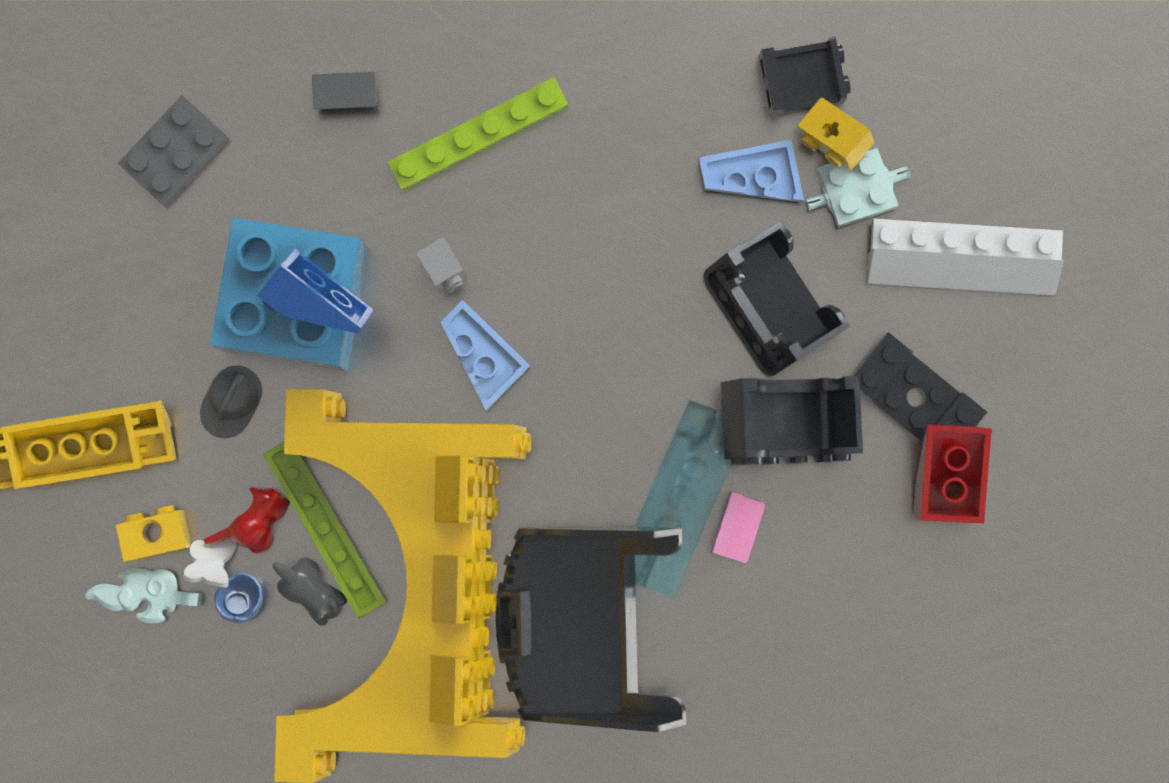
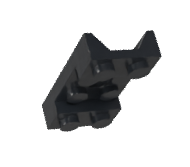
M889 332L881 338L875 349L852 375L859 376L860 395L922 445L926 424L976 427L987 414L985 409L964 392L960 393L914 356L912 350ZM911 389H918L923 394V402L918 407L910 405L907 401V393Z

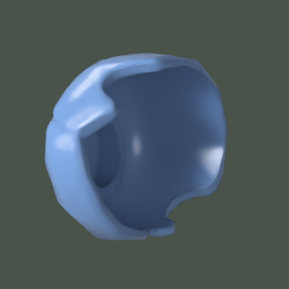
M238 572L235 576L228 578V587H218L214 595L215 609L224 620L233 623H244L254 618L263 605V590L254 576Z

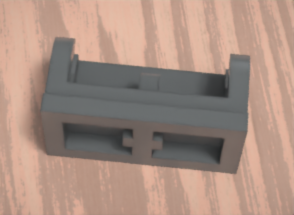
M377 72L312 74L314 109L377 107V103H379Z

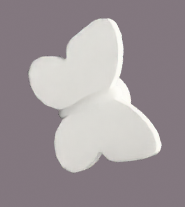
M229 538L212 545L204 544V540L194 541L190 546V558L194 562L184 570V579L192 583L201 582L216 587H228L229 579L223 567L224 563L229 561L234 555L237 544Z

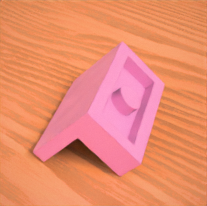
M729 492L710 552L747 563L765 504L744 497V495Z

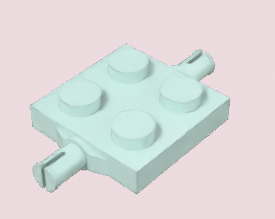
M878 148L869 150L852 171L842 165L838 168L831 163L818 167L817 172L822 183V194L806 198L805 203L808 211L826 205L833 213L837 227L840 228L897 209L899 205L893 191V183L909 179L910 172L907 166L888 171L883 164Z

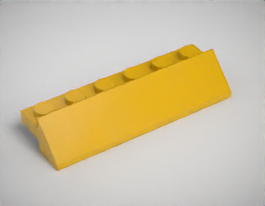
M162 401L1 426L0 489L32 487L140 469L144 465L174 461L177 457L170 428L172 423Z

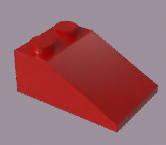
M926 424L916 478L913 512L919 520L984 524L992 435L991 427Z

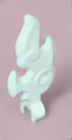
M129 568L118 574V577L124 580L122 586L99 584L89 589L85 594L86 599H93L112 611H133L144 600L148 603V609L136 615V618L144 623H160L165 621V617L162 614L163 610L167 609L169 612H173L176 604L202 606L203 593L178 591L176 577L171 571L166 569L150 571L143 568Z

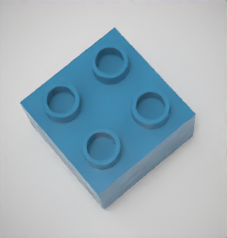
M232 217L210 345L224 352L348 371L354 337L353 332L284 317L280 313H274L267 309L262 303V299L257 295L280 265L296 249L360 299L368 254V247L362 239Z

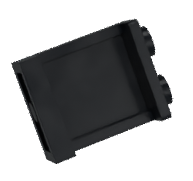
M830 37L826 42L777 51L774 50V47L761 49L758 58L770 117L811 110L821 97L833 105L843 104L847 99V94L851 92L848 75H843L841 66L845 62L843 46L841 44L837 45L836 37Z

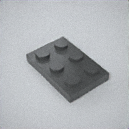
M181 95L117 164L164 207H167L228 142L229 138Z

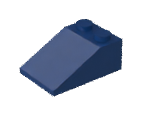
M296 249L280 265L257 295L262 299V303L267 309L274 313H280L284 317L358 333L373 312L371 307Z

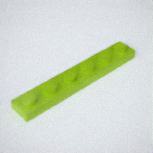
M555 77L387 163L403 192L569 107V104Z
M284 442L263 453L265 460L357 618L359 619L387 602L303 457L301 455L284 454Z

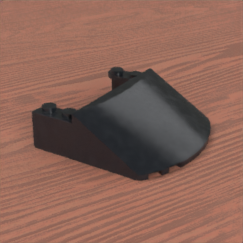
M634 526L519 528L514 536L516 542L512 552L506 555L503 565L507 566L504 580L498 585L496 638L500 663H505L510 680L506 682L509 693L514 692L521 707L517 709L521 718L524 721L647 732H662L686 725V709L679 697L638 693L635 555L669 556L677 553L682 545V528Z

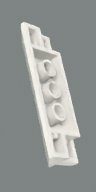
M873 219L871 250L868 254L867 284L1055 296L1065 261L1062 260L1063 231Z

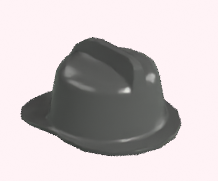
M236 365L221 370L213 379L200 409L201 422L205 430L211 435L223 439L231 438L241 433L247 426L262 393L261 382L256 373L247 367Z

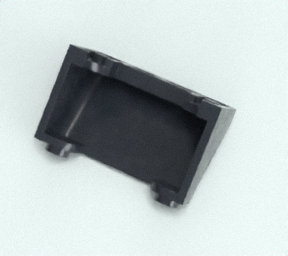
M782 221L728 251L704 272V281L707 288L759 368L769 376H774L850 327L844 313L839 308L830 304L820 308L791 264L787 255L793 250L794 239Z

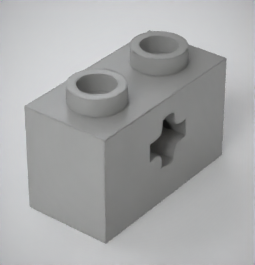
M444 237L416 253L439 293L446 291L449 294L464 285L462 280L467 278L465 272Z

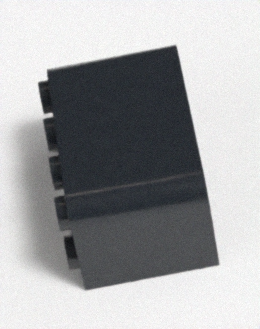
M843 376L839 379L792 380L740 378L720 382L724 460L731 459V466L779 464V458H788L789 464L808 463V457H817V463L850 461L851 454L863 453L859 376Z

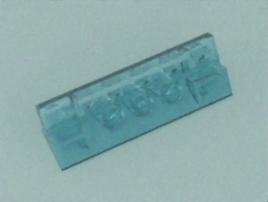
M689 400L634 526L682 528V545L677 553L669 556L635 555V584L672 600L676 595L731 467V459L724 460L722 412Z

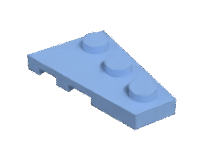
M792 140L699 158L704 190L801 203L804 201Z
M462 300L440 323L487 412L530 368V365Z

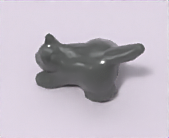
M301 558L292 568L278 562L273 564V569L282 578L277 583L278 592L288 601L301 604L318 625H326L328 619H333L337 616L339 612L338 605L346 604L347 599L343 592L322 581L318 564L313 560Z

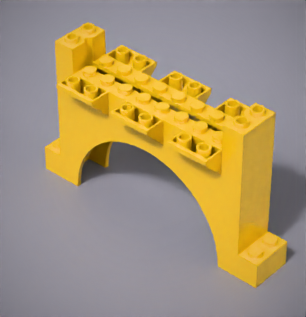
M286 389L284 454L301 455L329 463L351 475L373 494L387 513L398 535L406 567L407 590L402 622L397 636L380 666L361 686L340 701L327 707L294 710V715L276 716L274 782L314 783L331 776V771H334L336 766V754L334 751L507 758L520 751V746H523L525 741V728L520 726V718L482 717L489 714V709H493L494 690L490 689V677H493L495 673V659L490 657L491 650H484V646H488L489 629L484 627L485 619L491 618V612L496 611L497 604L496 594L492 593V580L497 578V563L493 561V554H486V549H490L491 531L487 529V523H494V517H497L499 511L498 498H494V485L499 483V467L495 466V460L492 459H526V453H529L531 450V435L526 433L527 427L515 424L341 422V418H344L346 412L345 400L342 399L341 393L323 389Z

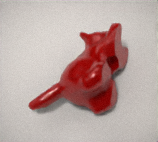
M250 487L249 490L253 495L251 506L244 513L236 517L228 528L206 537L204 544H218L229 538L236 544L248 548L252 553L264 552L270 548L273 542L270 525L285 514L290 504L289 499L285 497L280 499L281 494L273 488L257 489Z

